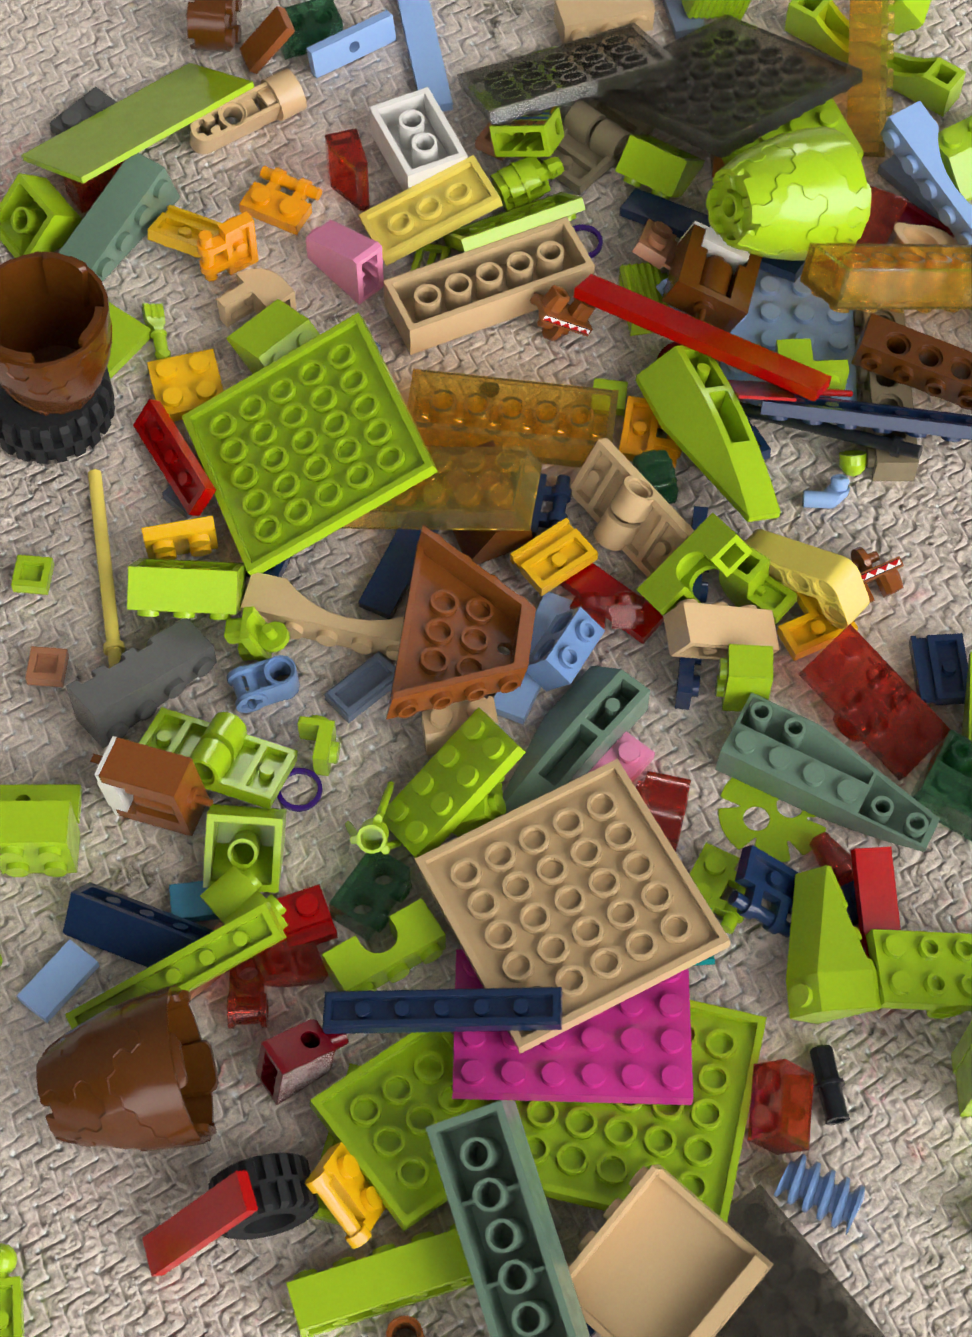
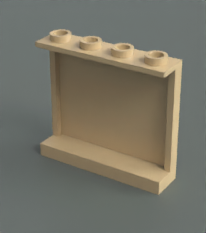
M660 1164L652 1165L650 1169L643 1166L629 1182V1185L633 1188L624 1201L617 1198L603 1214V1217L607 1220L597 1233L592 1229L577 1246V1249L581 1252L571 1265L567 1262L585 1322L602 1337H715L774 1264Z

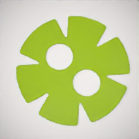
M733 777L725 785L720 795L721 798L740 806L718 809L721 828L728 840L738 850L756 838L755 847L780 862H789L791 858L787 841H790L802 855H806L818 845L826 831V827L807 819L808 817L817 816L804 810L793 818L783 816L777 809L778 798ZM751 807L764 809L770 818L768 826L758 831L748 828L743 820L746 810Z

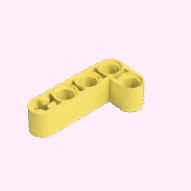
M762 529L755 530L744 541L747 545L770 559L769 576L791 590L817 598L825 618L835 627L846 629L869 605V596L857 566L848 558Z

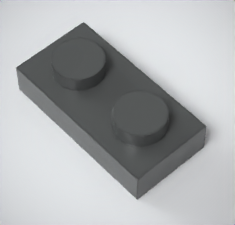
M95 86L49 122L51 131L58 135L117 102Z

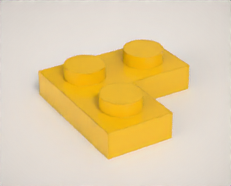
M794 591L797 593V603L805 615L779 625L777 629V635L793 661H796L856 635L858 626L853 621L846 629L835 627L825 618L817 598Z

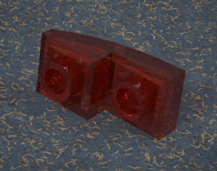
M287 941L278 942L252 957L264 986H306L323 983L328 977L315 942L291 947L288 946Z

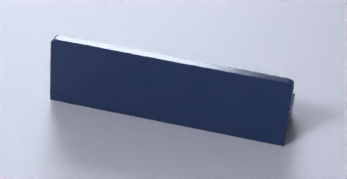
M91 882L71 892L63 933L67 936L147 968L214 931Z

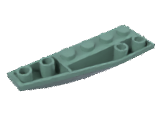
M590 666L545 714L525 751L526 753L523 755L503 792L506 813L587 774L626 731L628 732L647 712L650 689L622 669Z
M752 692L720 751L715 770L814 816L853 831L925 852L940 821L938 816L821 725Z

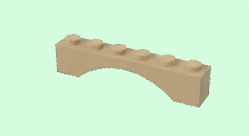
M263 573L251 575L240 607L241 615L243 614V607L254 606L267 624L274 621L283 623L290 632L291 639H310L327 647L337 645L351 648L360 654H376L380 651L389 659L397 660L404 616L389 620H362L331 613L310 602L286 578Z

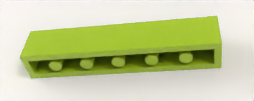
M455 1223L450 1226V1231L437 1235L433 1231L424 1232L411 1238V1243L399 1247H396L395 1244H386L374 1249L371 1256L358 1260L355 1256L345 1257L335 1261L332 1264L333 1268L318 1273L316 1269L304 1270L295 1274L292 1281L286 1282L301 1337H313L474 1285Z

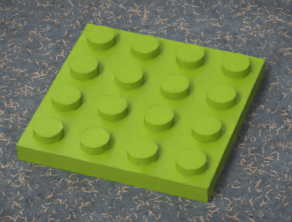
M411 1032L312 1098L309 1104L337 1143L342 1141L350 1154L356 1158L370 1186H374L383 1201V1205L403 1231L448 1201L426 1127L500 1101L452 1099L454 1035L451 1032Z

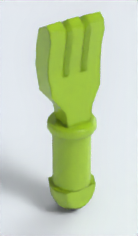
M142 303L144 323L152 329L150 337L154 343L156 359L171 357L166 339L167 332L164 330L166 320L163 304Z

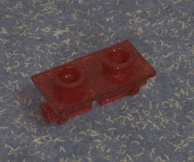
M632 591L617 592L615 596L601 597L599 592H583L579 594V597H574L570 605V609L582 607L603 629L606 628L605 616H612V629H637L638 625H645V611H638V609H642L646 599L643 596H636V593Z

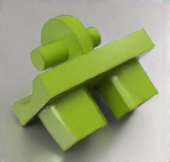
M250 606L243 607L242 618L226 620L224 638L229 644L238 643V653L243 661L256 660L260 662L272 658V653L284 649L289 642L290 632L281 622L274 621L267 624L255 607Z

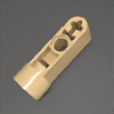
M285 68L261 80L260 85L195 120L190 126L189 143L191 148L199 154H210L276 120L283 121L305 110L307 102L299 81L288 68ZM234 117L239 120V123L230 124L225 119Z

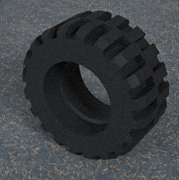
M106 367L102 381L92 398L81 409L61 415L59 413L47 416L40 415L19 405L16 400L0 387L1 448L10 455H14L16 452L18 459L30 462L32 458L36 459L38 464H48L49 460H57V463L68 461L67 457L75 455L77 458L86 453L85 448L89 445L92 448L101 441L100 433L106 434L111 426L110 419L114 417L115 398L108 367Z

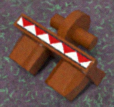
M553 285L545 296L535 293L530 299L531 304L538 307L539 319L537 325L542 328L543 337L550 341L558 340L562 334L567 335L569 331L588 337L593 330L588 319L591 317L595 307L577 299H574L571 305L567 304L571 299L568 292L556 285Z
M862 547L852 549L851 560L861 574L870 603L875 601L867 585L871 582L876 581L883 598L904 588L898 569L904 566L900 556L873 567L872 563L880 560L877 551L867 554Z

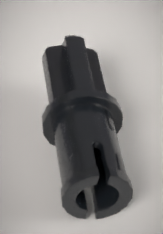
M818 1045L810 1050V1057L816 1079V1084L813 1087L814 1091L819 1092L825 1115V1124L837 1125L850 1120L842 1090L845 1081L839 1077L833 1048L830 1045Z

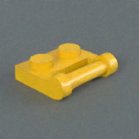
M341 1141L327 1150L306 1179L305 1185L312 1194H318L345 1231L347 1243L352 1249H356L370 1239L372 1236L370 1231L386 1207L383 1205V1201L374 1186H370L356 1158L350 1154Z

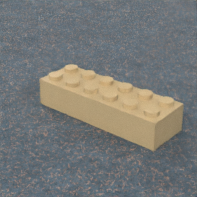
M564 217L384 280V305L410 355L538 310L536 305L531 304L530 299L535 293L545 296L553 285L562 287L572 298L575 287L590 274L594 275L595 265L569 219Z

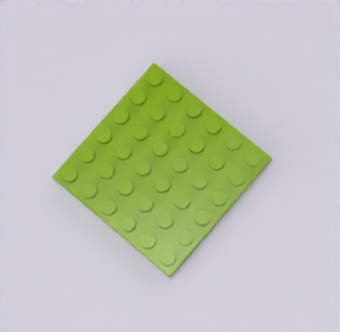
M359 312L181 416L203 469L216 489L214 495L246 571L250 576L256 573H264L438 472L380 351Z
M690 1000L693 1074L692 1105L512 1100L516 1103L545 1197L606 1211L617 1198L624 1201L633 1189L629 1182L643 1166L650 1169L652 1165L660 1164L727 1223L767 1017Z

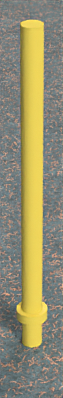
M93 469L88 472V482L106 642L103 644V652L108 656V665L111 668L121 660V655L125 652V644L120 640L102 473L98 469Z

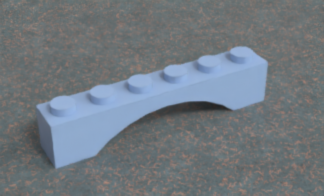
M918 101L889 116L880 134L886 147L892 150L900 160L903 170L908 175H911L919 186L922 196L930 201L938 212L941 222L948 226L957 238L960 248L967 252L972 259V205L955 188L946 173L939 151V126L921 101Z

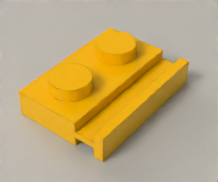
M169 205L167 212H162L148 228L147 239L165 247L190 254L193 257L201 258L202 256L197 251L199 233L202 230H209L212 233V237L219 234L218 225L222 223Z
M564 518L510 554V562L520 569V573L541 597L598 559L596 549L577 529H574L569 524L567 518Z

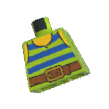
M550 104L517 107L489 126L495 157H550L564 138L560 109L558 106Z

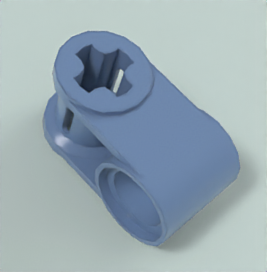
M284 655L274 656L251 665L239 666L231 670L226 678L228 684L234 688L237 698L235 706L238 712L241 713L254 712L264 706L289 700L298 693L300 688L296 665L291 658ZM280 675L289 676L283 681L275 680Z

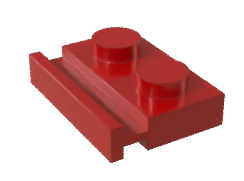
M320 884L277 898L286 909L282 917L288 924L283 929L287 938L267 948L262 953L266 963L338 938L337 930L332 921Z

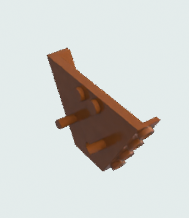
M422 525L415 551L386 720L395 717L407 718L417 712L432 708L440 710L452 703L464 700L476 701L485 695L497 692H512L521 686L529 664L536 607L530 604L525 597L518 595L504 585L495 575L488 573L473 562L468 555L458 551L447 543L442 536L432 532L424 525ZM506 647L509 649L510 654H501L498 648Z

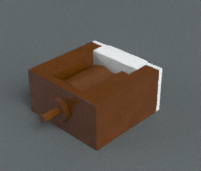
M694 221L678 241L661 301L730 333L748 314L762 257L726 245L727 243L723 241L720 234L717 235L711 226L708 227L703 223Z

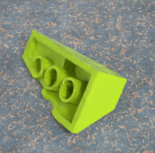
M828 865L795 874L786 970L790 1019L813 1024H821L882 1009L876 967L872 959L867 958L860 942L863 939L858 927H854L846 911L848 904L831 866Z

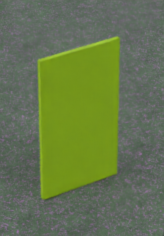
M188 63L21 156L25 162L80 183H85L254 88V83L247 79Z

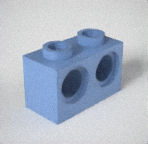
M582 607L556 615L530 654L526 672L546 692L571 684L605 630Z

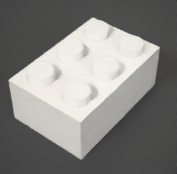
M428 87L369 107L370 133L402 191L468 158L467 153Z

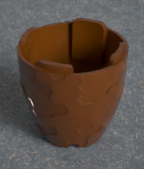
M35 252L4 262L0 265V387L18 403L40 415L47 416L54 413L61 415L81 409L95 394L94 392L99 387L111 354L112 323L108 295L101 279L85 262L73 256H66L56 252Z
M173 985L125 1000L89 1018L65 1033L45 1049V1052L36 1064L37 1090L40 1103L44 1107L50 1106L52 1110L51 1114L46 1115V1121L56 1140L90 1148L106 1147L125 1150L137 1149L140 1151L176 1149L206 1144V1142L211 1141L212 1135L217 1133L215 1123L213 1122L212 1093L217 1089L219 1081L212 1046L208 1040H202L196 1019L189 1005L191 997L188 991L181 990L178 986Z

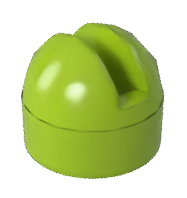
M861 450L839 452V466L846 475L858 476L865 470L867 452Z

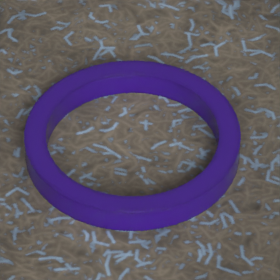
M574 225L575 232L588 231L596 236L598 246L588 254L590 258L598 255L603 246L601 233L590 225Z
M293 768L288 778L296 774H304L311 777L318 787L316 796L312 801L304 805L290 804L283 798L281 790L277 798L281 805L288 810L295 812L307 811L320 801L323 791L322 783L315 772L306 768Z

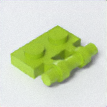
M706 842L689 875L712 912L723 917L720 925L725 933L732 934L737 924L743 922L744 917L737 913V908L721 898L727 886L737 889L743 895L745 894L746 888L735 882L737 873L735 870L740 858Z

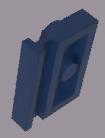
M963 634L927 635L926 638L911 636L909 649L919 706H925L927 703H935V705L964 704L968 662Z

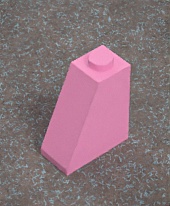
M329 220L321 227L314 228L306 237L307 258L359 305L384 287L382 245L377 241L333 220Z

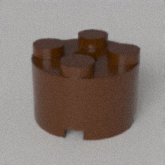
M195 0L194 2H188L187 36L188 39H194V43L190 45V48L192 50L231 52L235 44H240L242 31L241 25H237V12L241 11L242 0Z

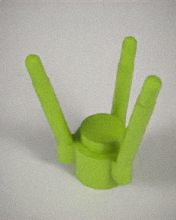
M393 781L387 783L375 817L364 821L358 832L350 821L345 822L346 830L350 835V843L358 844L359 848L366 853L375 854L381 851L387 855L390 853V850L402 845L399 839L387 841L389 830L388 826L382 821L393 792Z

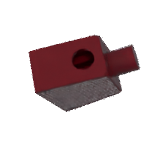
M307 1020L261 1042L256 1075L275 1104L278 1105L326 1075L331 1070L335 1051L349 1043L347 1034H325L317 1020Z

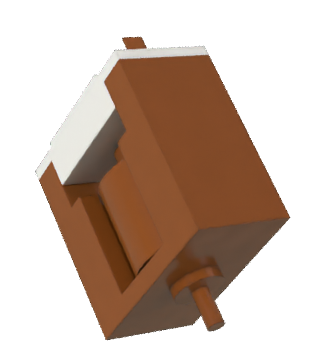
M112 736L104 755L93 754L90 760L92 763L99 764L94 775L102 794L115 815L193 836L205 807L213 805V800L209 799L196 766L190 757Z

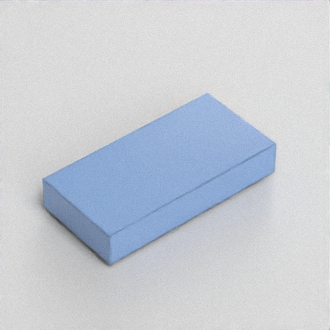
M69 939L22 989L17 998L43 1021L48 1023L100 967L99 963Z

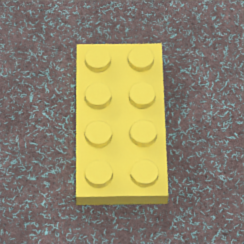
M472 155L364 211L358 216L369 237L382 245L383 261L388 266L503 206L477 159Z

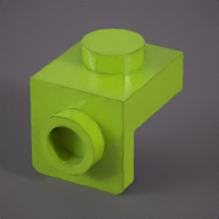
M320 715L300 716L297 723L299 738L316 741L312 757L314 772L317 775L329 776L331 763L337 764L340 755V742H336L335 721Z

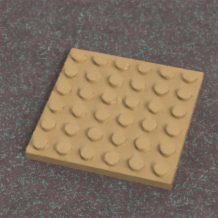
M618 759L415 858L418 870L483 988H562V1030L508 1031L520 1054L730 947V939Z

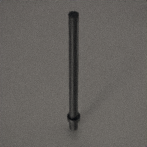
M739 401L745 415H748L749 418L890 452V456L896 458L903 455L920 459L923 446L905 442L903 437L895 436L893 439L856 429H843L836 424L823 422L821 425H809L802 422V419L795 418L776 421L769 419L767 415L761 414L762 406Z

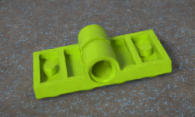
M161 707L139 742L143 745L192 758L205 789L269 810L296 764L298 750L248 735L245 723L238 716L229 712H219L213 717L211 722H207Z
M872 929L866 934L869 958L872 959L877 970L881 1008L926 1010L927 1016L933 1019L951 1018L965 1011H972V934Z

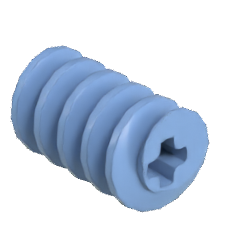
M802 1153L794 1162H789L773 1196L778 1197L782 1192L788 1190V1204L792 1205L800 1197L803 1198V1212L807 1213L816 1205V1219L822 1220L827 1214L831 1213V1227L836 1228L843 1221H846L847 1235L864 1200L865 1186L861 1184L853 1192H850V1178L845 1177L839 1184H835V1170L831 1169L823 1177L820 1176L821 1163L817 1161L809 1169L805 1168L807 1156Z

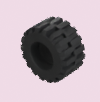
M270 1153L244 1159L217 1173L210 1179L208 1184L210 1190L235 1171H248L258 1211L221 1235L229 1239L250 1240L276 1235L306 1222L319 1209L316 1193L312 1194L305 1185L306 1179L311 1174L308 1160L305 1156L299 1154Z

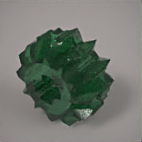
M650 450L634 456L633 466L669 504L675 503L679 491L677 487L678 480L672 465V459L665 450Z

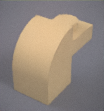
M252 268L237 273L238 286L225 291L221 297L217 298L219 319L226 327L231 326L254 311L257 314L277 299L297 311L295 291L280 275L262 268Z

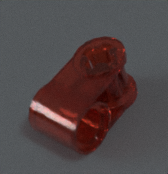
M258 954L230 969L229 994L227 997L228 1029H235L236 1025L260 1024L261 1028H268L267 974L264 962ZM251 967L258 970V974L252 979L244 980L239 977V974L245 968Z

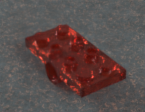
M851 624L841 631L798 673L834 711L833 722L840 733L853 742L862 741L899 781L905 778L951 731Z

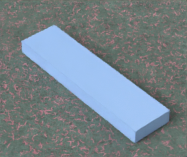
M552 592L543 595L535 612L530 654L556 615L578 608L579 602ZM526 672L520 687L509 693H496L494 702L497 715L524 725L541 686Z

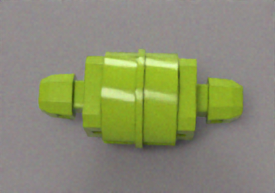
M525 157L516 162H510L508 166L490 175L492 185L500 196L504 209L508 211L527 203L530 204L532 201L544 196L545 193L550 192L548 179L553 180L564 172V167L559 157L543 160L542 164L537 157Z

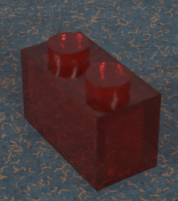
M787 1059L753 1065L748 1141L776 1155L809 1150L813 1073Z

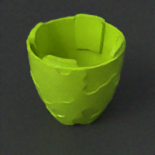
M823 126L791 130L746 149L714 174L715 176L712 179L714 184L712 189H709L706 198L710 226L717 235L720 234L723 241L727 243L726 245L765 258L787 261H822L834 259L848 252L858 239H861L866 223L869 221L872 196L871 187L867 183L862 162L854 146L845 134L836 129Z

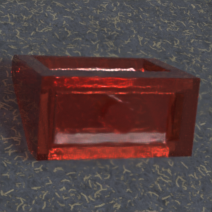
M357 128L326 134L327 172L331 188L362 212L370 208L368 163Z

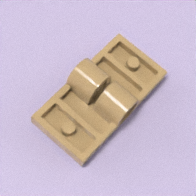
M608 438L599 439L570 486L572 496L598 523L593 530L596 541L609 550H623L648 578L694 530Z

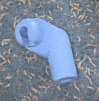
M835 474L830 479L831 484L823 491L804 490L803 508H835L849 494L848 477L843 474Z

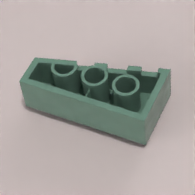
M140 153L126 159L59 253L73 256L85 262L103 282L148 233V228L161 213H166L167 207L174 205L180 199L165 167Z

